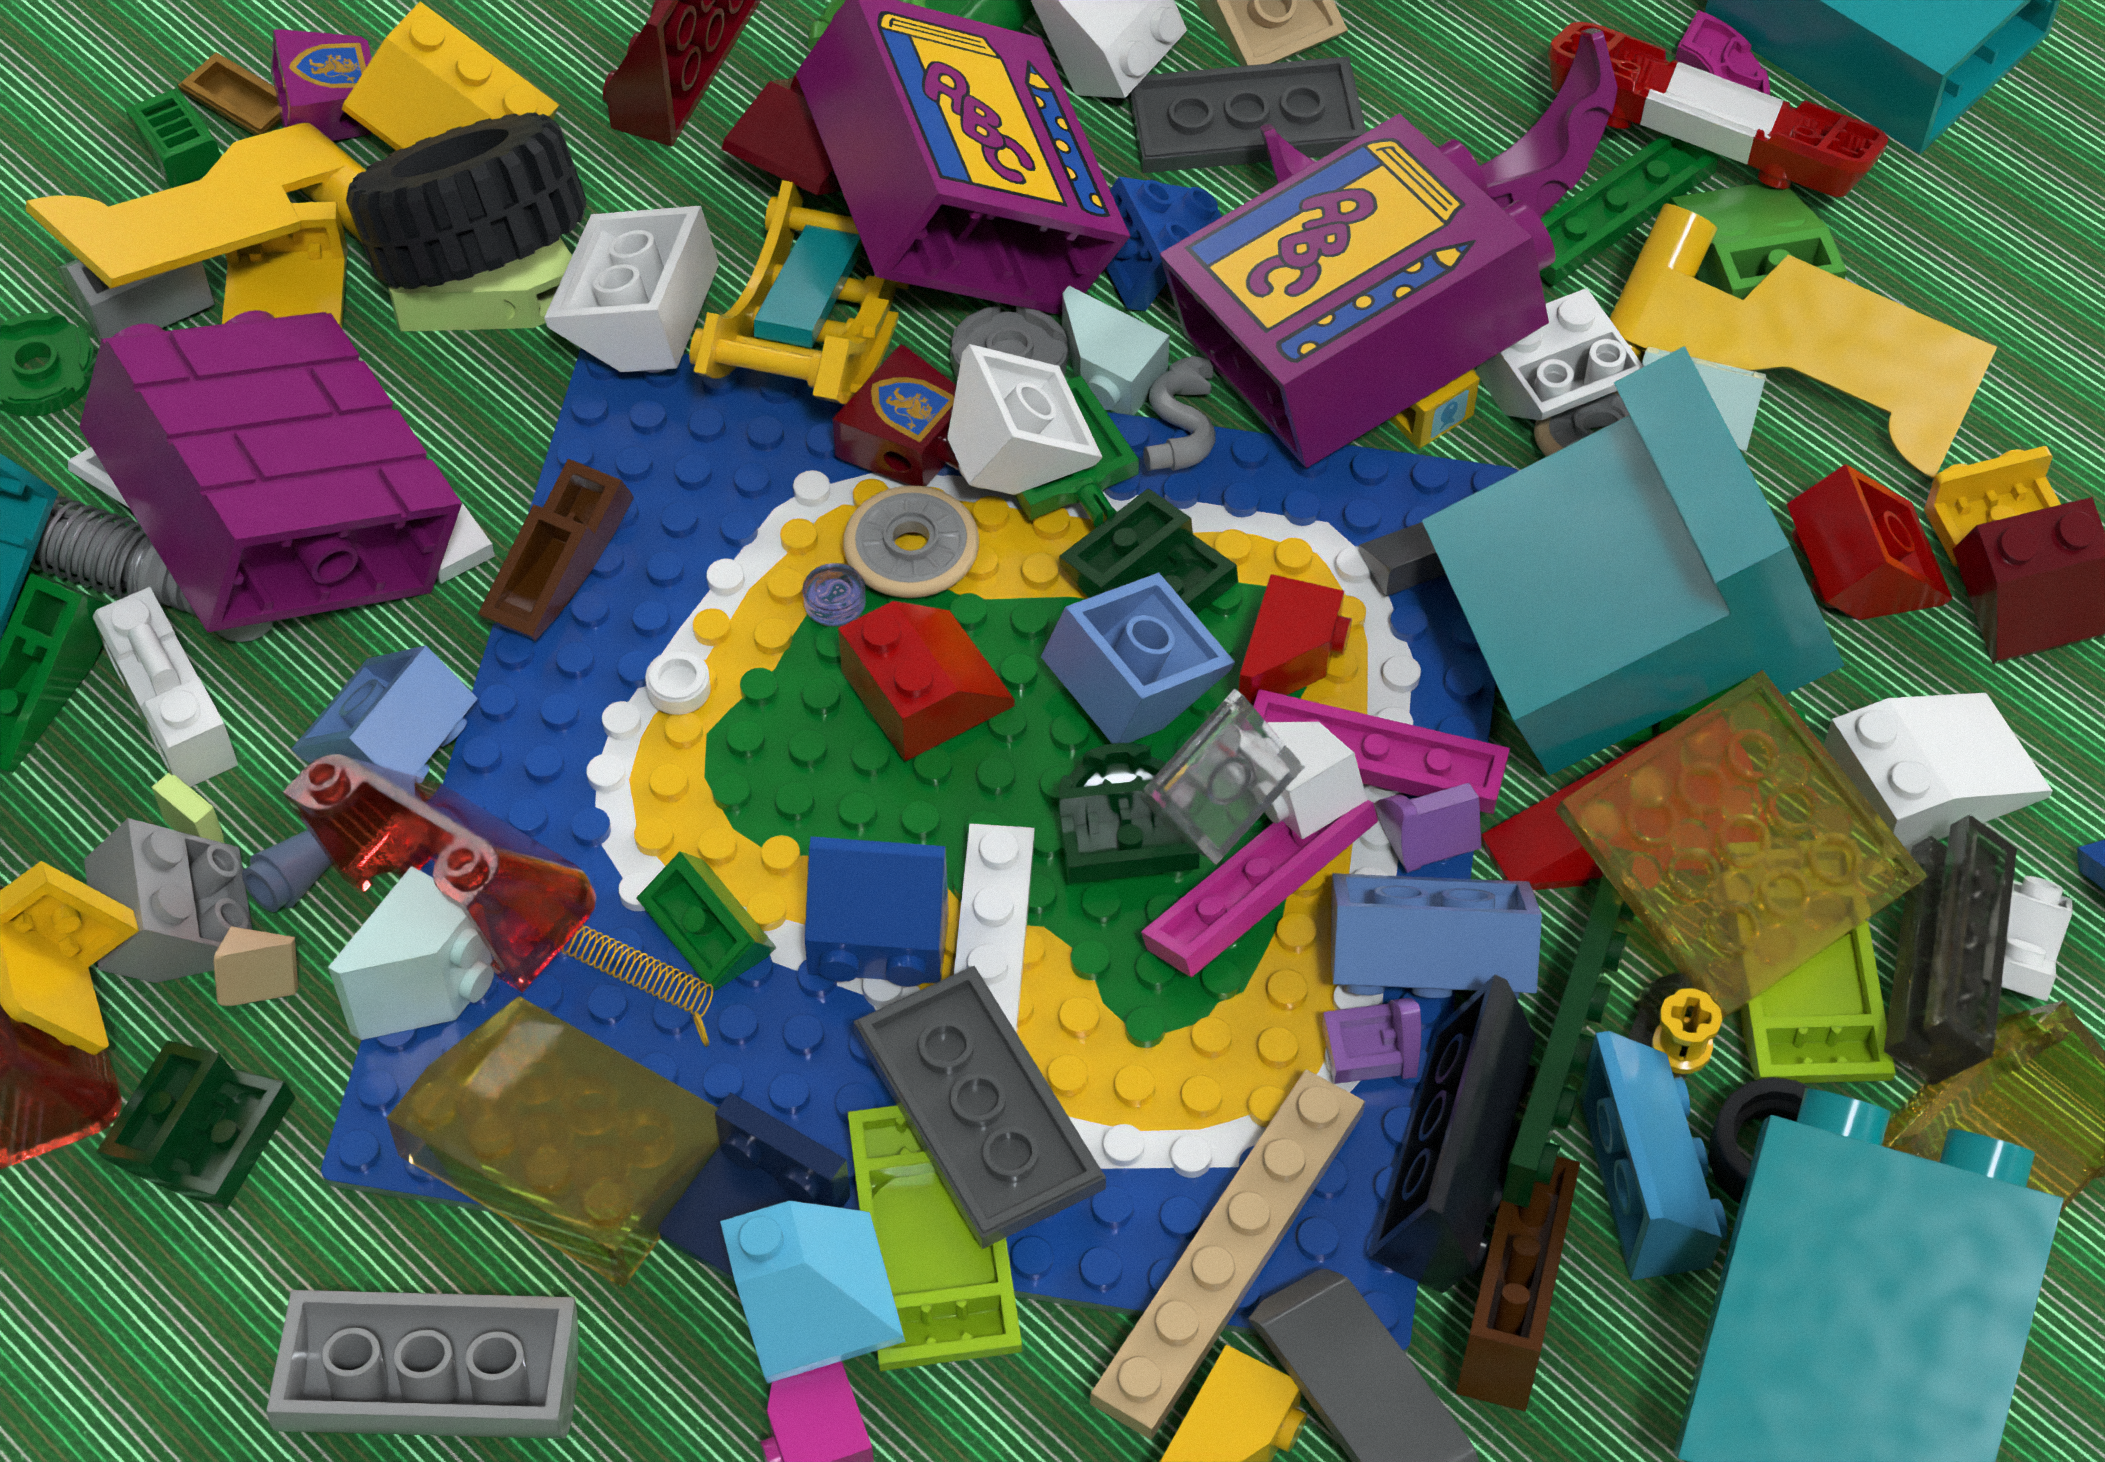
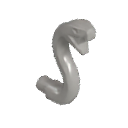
M1190 356L1171 364L1169 371L1158 377L1151 386L1149 400L1154 412L1164 421L1190 432L1191 435L1167 439L1165 444L1144 447L1143 456L1148 471L1171 468L1172 471L1188 468L1200 463L1210 454L1216 441V432L1211 420L1201 411L1177 401L1173 396L1175 394H1210L1211 384L1205 379L1213 377L1214 369L1210 359Z

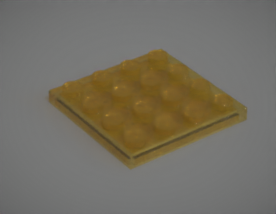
M1763 670L1563 799L1555 810L1691 987L1706 992L1710 995L1713 1002L1720 1007L1722 1021L1908 894L1928 877Z

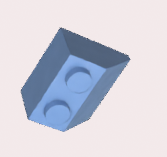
M1160 573L1066 606L1041 655L1044 662L1112 744L1130 743L1164 729L1231 671L1235 664L1231 656Z
M426 645L368 658L291 749L301 759L371 796L395 792L406 793L417 786L427 775L430 767L426 762L436 749L449 744L462 732L467 724V720L463 716L478 698Z

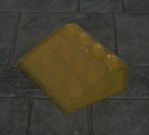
M520 996L428 1065L386 1118L398 1155L623 1288L659 1241L658 1226L720 1146L714 1114L718 1109L717 1107Z

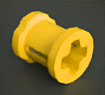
M1680 989L1674 995L1664 1000L1659 1014L1660 1025L1655 1030L1651 1044L1652 1048L1667 1053L1672 1072L1691 1074L1701 1070L1709 1062L1713 1051V1038L1718 1034L1722 1023V1014L1720 1007L1713 1002L1710 995L1697 989ZM1688 1006L1694 1007L1691 1018L1684 1017ZM1682 1045L1688 1046L1685 1057L1679 1056Z

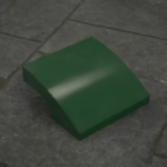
M1149 488L1059 556L1062 568L1088 598L1160 573L1195 615L1238 582L1237 565L1193 535L1191 517Z
M167 1040L97 1152L106 1161L138 1177L186 1197L227 1210L295 1099V1096L285 1082L231 1069L219 1053Z

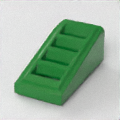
M178 88L125 108L129 120L170 189L205 176L221 158L214 137Z

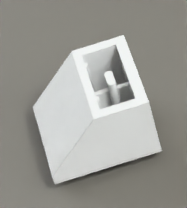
M1587 288L1546 303L1549 319L1547 325L1477 366V376L1504 415L1544 420L1618 391L1614 384L1615 381L1644 367Z

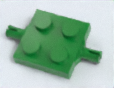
M1079 375L1067 380V384L1100 450L1102 459L1092 467L1023 491L1014 496L1030 520L1068 504L1080 503L1092 520L1093 525L1097 528L1117 512L1102 491L1138 475L1139 459L1083 377Z

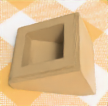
M231 926L214 955L218 1005L234 1006L295 995L298 990L295 937Z

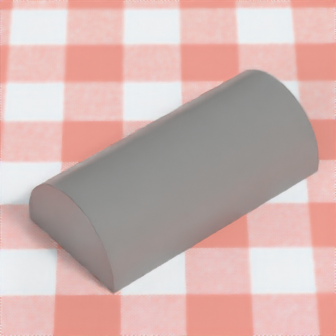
M291 1290L266 1411L269 1423L274 1431L565 1439L568 1435L573 1416L578 1370V1318L575 1297Z

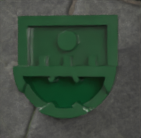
M1113 743L1099 746L1086 752L1083 756L1082 765L1075 769L1069 777L1063 775L1059 787L1060 834L1069 884L1199 869L1200 851L1189 802L1190 784L1184 770L1178 763H1174L1171 767L1165 762L1152 757L1150 748L1143 744Z

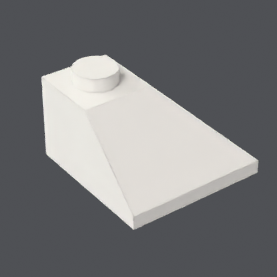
M969 344L964 349L961 356L947 439L959 463V471L968 485L979 489H989L1015 495L1092 467L1102 459L1100 450L1059 366Z

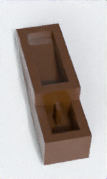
M567 459L543 508L533 504L478 615L482 619L536 640L556 619L578 591L616 532L634 498L624 482L596 469Z

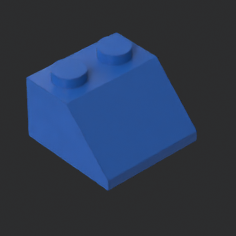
M811 836L805 923L808 974L822 975L829 980L839 982L851 981L855 978L881 979L906 987L917 986L922 983L940 982L949 918L946 846Z

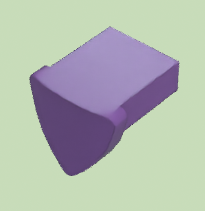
M1470 783L1410 800L1406 796L1399 794L1375 802V808L1387 839L1407 873L1421 869L1422 865L1481 849L1479 796Z
M1414 999L1390 1000L1388 1004L1323 1012L1322 1028L1334 1084L1401 1075L1402 1079L1417 1078L1421 1048V1014L1419 1004Z

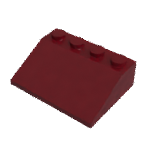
M655 0L651 16L642 31L636 32L632 36L624 60L617 70H612L605 80L603 101L608 105L611 129L673 147L761 0Z

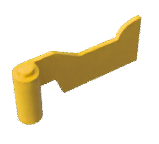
M299 123L234 142L202 179L109 207L100 201L81 196L41 197L27 200L26 212L111 289L299 231L300 219L286 194L301 189L315 202L337 201L342 226L361 241L348 208L346 197L349 184L353 182V178L358 173L365 172L366 169L314 125Z
M1663 204L1609 318L1640 362L1648 346L1670 352L1685 346L1691 357L1741 369L1762 371L1785 368L1793 370L1889 413L1888 434L1895 450L1911 467L1934 480L1997 347L1789 254L1744 300L1695 279L1696 273L1718 228L1706 218L1692 211L1672 204Z

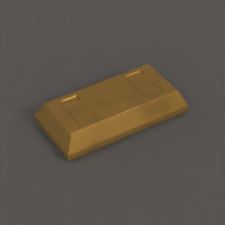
M217 52L178 84L180 91L255 136L274 131L282 125L274 86Z

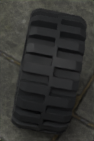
M525 113L521 116L510 114L492 120L489 118L477 121L475 124L456 127L438 136L428 137L415 142V145L408 148L399 149L389 154L384 160L376 161L368 166L365 172L358 173L353 178V182L349 184L346 197L348 208L374 275L388 286L396 289L401 286L404 289H417L423 285L433 287L443 285L445 282L452 280L460 281L487 270L490 272L504 267L506 263L516 259L521 260L535 253V250L555 243L562 234L570 233L576 228L577 222H581L583 219L587 200L561 127L547 115H538L537 113Z

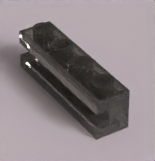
M1970 814L1950 825L1948 847L1933 836H1929L1913 845L1911 851L1884 1052L1932 1086L1993 1057L2017 848Z

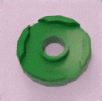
M53 312L28 313L0 325V410L20 417L45 416L66 409L84 396L89 389L97 358L87 330L79 324L77 327L75 324L67 322L66 316ZM37 357L49 358V361L40 368L32 370L22 368L30 359Z

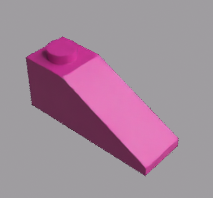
M842 1361L772 1382L767 1408L771 1437L760 1441L765 1462H874L873 1448Z

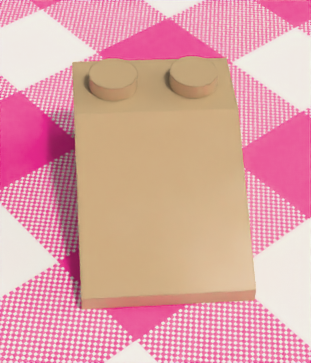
M1194 0L1241 66L1278 63L1346 34L1348 31L1334 0Z

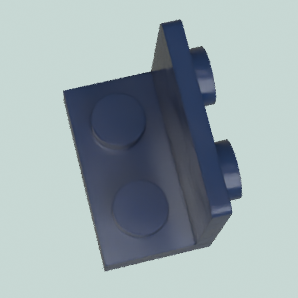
M730 1092L714 1113L720 1146L658 1226V1232L663 1241L735 1283L720 1221L786 1201L843 1208L850 1198L847 1159Z

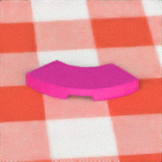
M1698 10L1678 45L1675 60L1770 95L1767 71L1761 68L1759 62L1750 51L1752 45L1745 37L1725 22Z

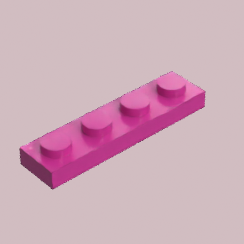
M1261 689L1258 690L1249 723L1319 721L1355 753L1363 784L1420 797L1470 783L1479 796L1480 811L1494 814L1510 748Z
M1367 799L1366 802L1303 840L1283 821L1277 824L1273 822L1141 931L1147 950L1192 978L1375 825L1378 819L1373 802Z

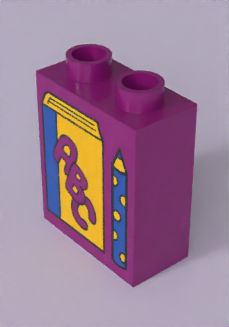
M846 0L834 14L830 24L797 70L796 76L876 277L1062 315V293L1065 289L1071 286L1086 293L1130 238L1127 227L1042 38L898 0Z
M1400 113L1159 253L1184 337L1205 359H1210L1213 368L1306 468L1547 325L1549 319L1539 271L1553 264L1556 258L1554 245L1545 225L1528 204L1517 200L1502 209L1488 196V187L1484 175L1472 154L1461 142L1456 139H1450L1444 144L1435 147Z

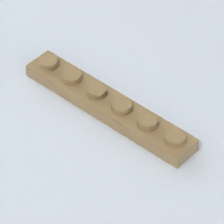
M1305 1069L1092 1390L1090 1405L1148 1439H1153L1362 1117L1365 1106L1364 1100Z

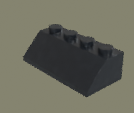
M1496 974L1435 1030L1369 1259L1441 1293L1446 1292L1466 1275L1474 1276L1487 1255L1489 1239L1483 1236L1487 1218L1495 1211L1503 1195L1505 1181L1499 1178L1502 1162L1515 1145L1520 1130V1123L1514 1120L1518 1103L1529 1091L1536 1071L1535 1066L1529 1064L1536 1036L1508 981Z

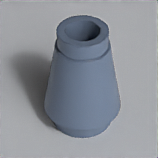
M318 823L311 829H307L252 855L250 866L242 872L244 884L254 900L264 909L276 912L281 907L292 908L333 861L342 854L341 843L331 829L324 824Z

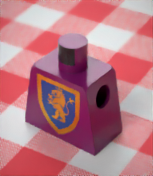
M285 29L273 30L271 75L283 128L299 123H310L332 141L372 134L370 130L341 110L344 101L372 59L366 39L353 35Z

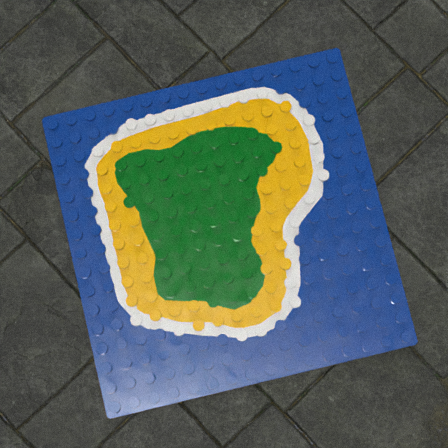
M581 348L529 512L533 504L543 508L567 459L622 480L634 498L594 568L556 619L536 640L493 623L472 689V693L478 699L464 715L467 724L457 737L416 869L478 902L495 967L494 977L485 995L475 1003L470 1002L454 1021L361 1040L321 1166L324 1181L329 1186L662 1240L659 1236L658 1226L720 1146L714 1113L731 1092L847 1159L850 1198L843 1208L859 1210L848 1112L896 1106V1103L854 1034L853 1021L935 983H922L917 986L906 987L881 979L855 978L851 981L839 982L829 980L822 975L808 974L805 923L810 838L812 836L946 846L949 918L942 981L954 975L969 824L1035 828V844L1017 1035L1106 1176V1189L1006 1237L1015 1297L1141 1317L1305 1069L1334 1084L1322 1028L1323 1012L1388 1004L1390 1000L1412 998L1419 1004L1421 1014V1048L1417 1078L1402 1079L1401 1075L1335 1084L1364 1100V1113L1223 1329L1260 1336L1248 1318L1262 1300L1315 1271L1329 1269L1346 1276L1353 1283L1406 1354L1411 1341L1418 1281L1369 1259L1433 1036L1435 1030L1453 1014L1456 990H1452V995L1445 998L1421 997L1413 994L1412 988L1385 987V992L1382 994L1359 995L1346 991L1345 985L1333 984L1331 972L1332 873L1471 879L1474 851L1422 865L1421 869L1407 873L1388 841L1376 811L1378 822L1192 978L1149 952L1141 931L1273 823L1263 811L1257 797L1248 789L1243 792L1239 791L1227 776L1222 764V759L1227 756V751L1220 729L1229 723H1249L1251 713L1237 710L1239 677L1270 574L1343 590L1342 616L1352 618L1344 655L1332 654L1326 677L1287 696L1488 743L1496 682L1447 575L1445 574L1386 596L1358 549L1360 544L1418 524L1423 519L1519 470L1507 466L1345 445L1306 468L1276 435L1213 426L1216 432L1215 444L1210 454L1200 463L1172 471L1171 468L1148 471L1144 462V447L1165 444L1167 439L1186 437L1191 435L1190 432L1174 426L1163 419L1107 412L1139 459L1138 475L1102 491L1111 506L1118 512L1149 488L1191 517L1193 535L1237 565L1238 582L1196 615L1235 661V664L1231 671L1164 729L1130 742L1148 746L1152 757L1165 762L1171 767L1174 763H1178L1184 770L1190 784L1189 802L1200 851L1199 869L1069 884L1060 834L1059 787L1063 775L1069 777L1075 769L1082 765L1083 756L1086 752L1099 746L1112 744L1041 658L1064 608L1088 599L1085 593L1062 568L1059 561L1061 554L1096 528L1080 503L1068 504L1030 520L1014 495L970 486L959 470L946 464L925 487L938 489L953 496L971 513L979 533V549L974 564L959 582L937 594L920 598H900L886 595L867 586L851 570L844 553V533L852 514L866 500L887 489L911 485L846 462L835 456L832 418L845 404L817 399L812 395L814 388L808 387L807 380L736 367L729 375L720 379L703 377L694 372L695 365L690 363L689 354L682 355L676 369H667L657 373L646 371L620 372ZM916 532L904 533L895 540V544L898 547L907 551L920 549L928 542L925 536ZM839 578L848 580L861 591L863 597L862 608L851 620L840 624H829L819 621L810 613L807 606L808 594L815 585L827 579ZM892 601L950 610L1015 699V706L904 761L842 673L838 628ZM672 650H685L697 654L705 661L709 670L711 690L708 699L697 710L682 715H672L657 709L648 697L645 676L650 663L659 655ZM1363 784L1366 797L1369 801L1373 802L1374 807L1376 801L1401 794L1409 800L1418 797ZM681 851L701 858L709 865L774 943L776 949L763 961L718 990H713L711 1003L705 1014L701 1017L709 1040V1046L705 1047L693 1019L695 1014H691V1009L685 1012L684 1007L678 1008V1003L674 1006L671 1004V1001L666 1003L665 997L659 999L658 995L653 996L651 994L652 991L646 993L645 989L640 990L638 988L639 985L633 987L632 983H626V979L621 981L619 977L614 978L613 973L608 975L606 971L601 972L600 968L595 969L594 964L589 966L587 962L582 963L581 958L576 960L574 956L570 957L568 953L563 954L562 949L557 951L555 947L550 948V937L556 925L563 919L562 916L556 918L550 925L545 936L544 949L538 954L529 957H517L511 954L510 945L514 941L526 937H535L543 940L550 921L557 915L563 914L565 917H570L571 920H576L577 923H582L584 927L589 926L590 929L601 932L603 936L608 935L609 938H614L616 942L621 941L622 944H627L629 948L633 947L635 951L640 950L642 954L646 953L648 957L653 956L655 960L659 959L661 963H666L668 966H673L674 969H679L680 972H686L687 975H692L693 978L703 981L636 899L677 853ZM564 921L557 927L552 937L551 946L556 943L563 929ZM570 924L565 928L558 942V949L563 945L570 930ZM576 927L571 931L570 937L564 946V952L570 947L576 934ZM583 930L577 935L576 941L570 950V955L575 952L582 938ZM591 931V937H592V936L595 934L594 931ZM589 933L584 937L577 951V958L582 954L588 942ZM595 937L590 941L589 946L583 955V961H585L588 958L589 953L592 947L594 946ZM602 939L596 944L595 950L592 953L589 960L590 964L596 958V955L601 947ZM525 941L515 945L512 950L517 953H529L539 949L542 944L536 941ZM608 942L602 948L596 961V967L602 962L608 949ZM615 945L609 950L603 962L602 970L607 967L614 953ZM621 948L616 952L610 964L609 973L614 969L620 957ZM627 952L622 956L616 968L615 976L620 973L626 961ZM634 954L629 958L622 972V979L627 975L632 965ZM645 955L642 956V961L646 959ZM640 958L635 962L629 974L628 982L634 977L640 963ZM647 960L642 964L635 978L634 985L641 979ZM658 961L655 962V968L659 965ZM653 964L648 968L642 980L641 988H643L646 982L648 981L653 969ZM661 965V971L666 967L665 965ZM659 967L655 970L648 984L647 991L654 985L659 973ZM666 970L659 977V980L656 983L654 989V994L658 992L660 986L662 985L665 978ZM674 971V972H675L674 977H675V976H676L677 974H679V973H678V971ZM672 973L665 981V984L663 985L660 993V997H662L665 994L667 988L669 987L672 979ZM681 974V980H682V979L685 977L684 974ZM679 976L670 987L666 1000L671 998L676 989ZM687 977L688 983L691 980V977ZM685 980L680 984L679 988L677 989V992L673 999V1003H675L678 1000L681 992L683 991ZM694 980L693 987L698 983L697 980ZM692 982L684 991L679 1006L684 1004L690 992ZM704 983L700 984V989L704 986ZM698 986L693 990L686 1005V1010L691 1006L696 997ZM708 986L705 999L698 1010L700 1015L704 1012L711 997V989ZM705 988L699 994L694 1004L693 1012L697 1010L703 998Z

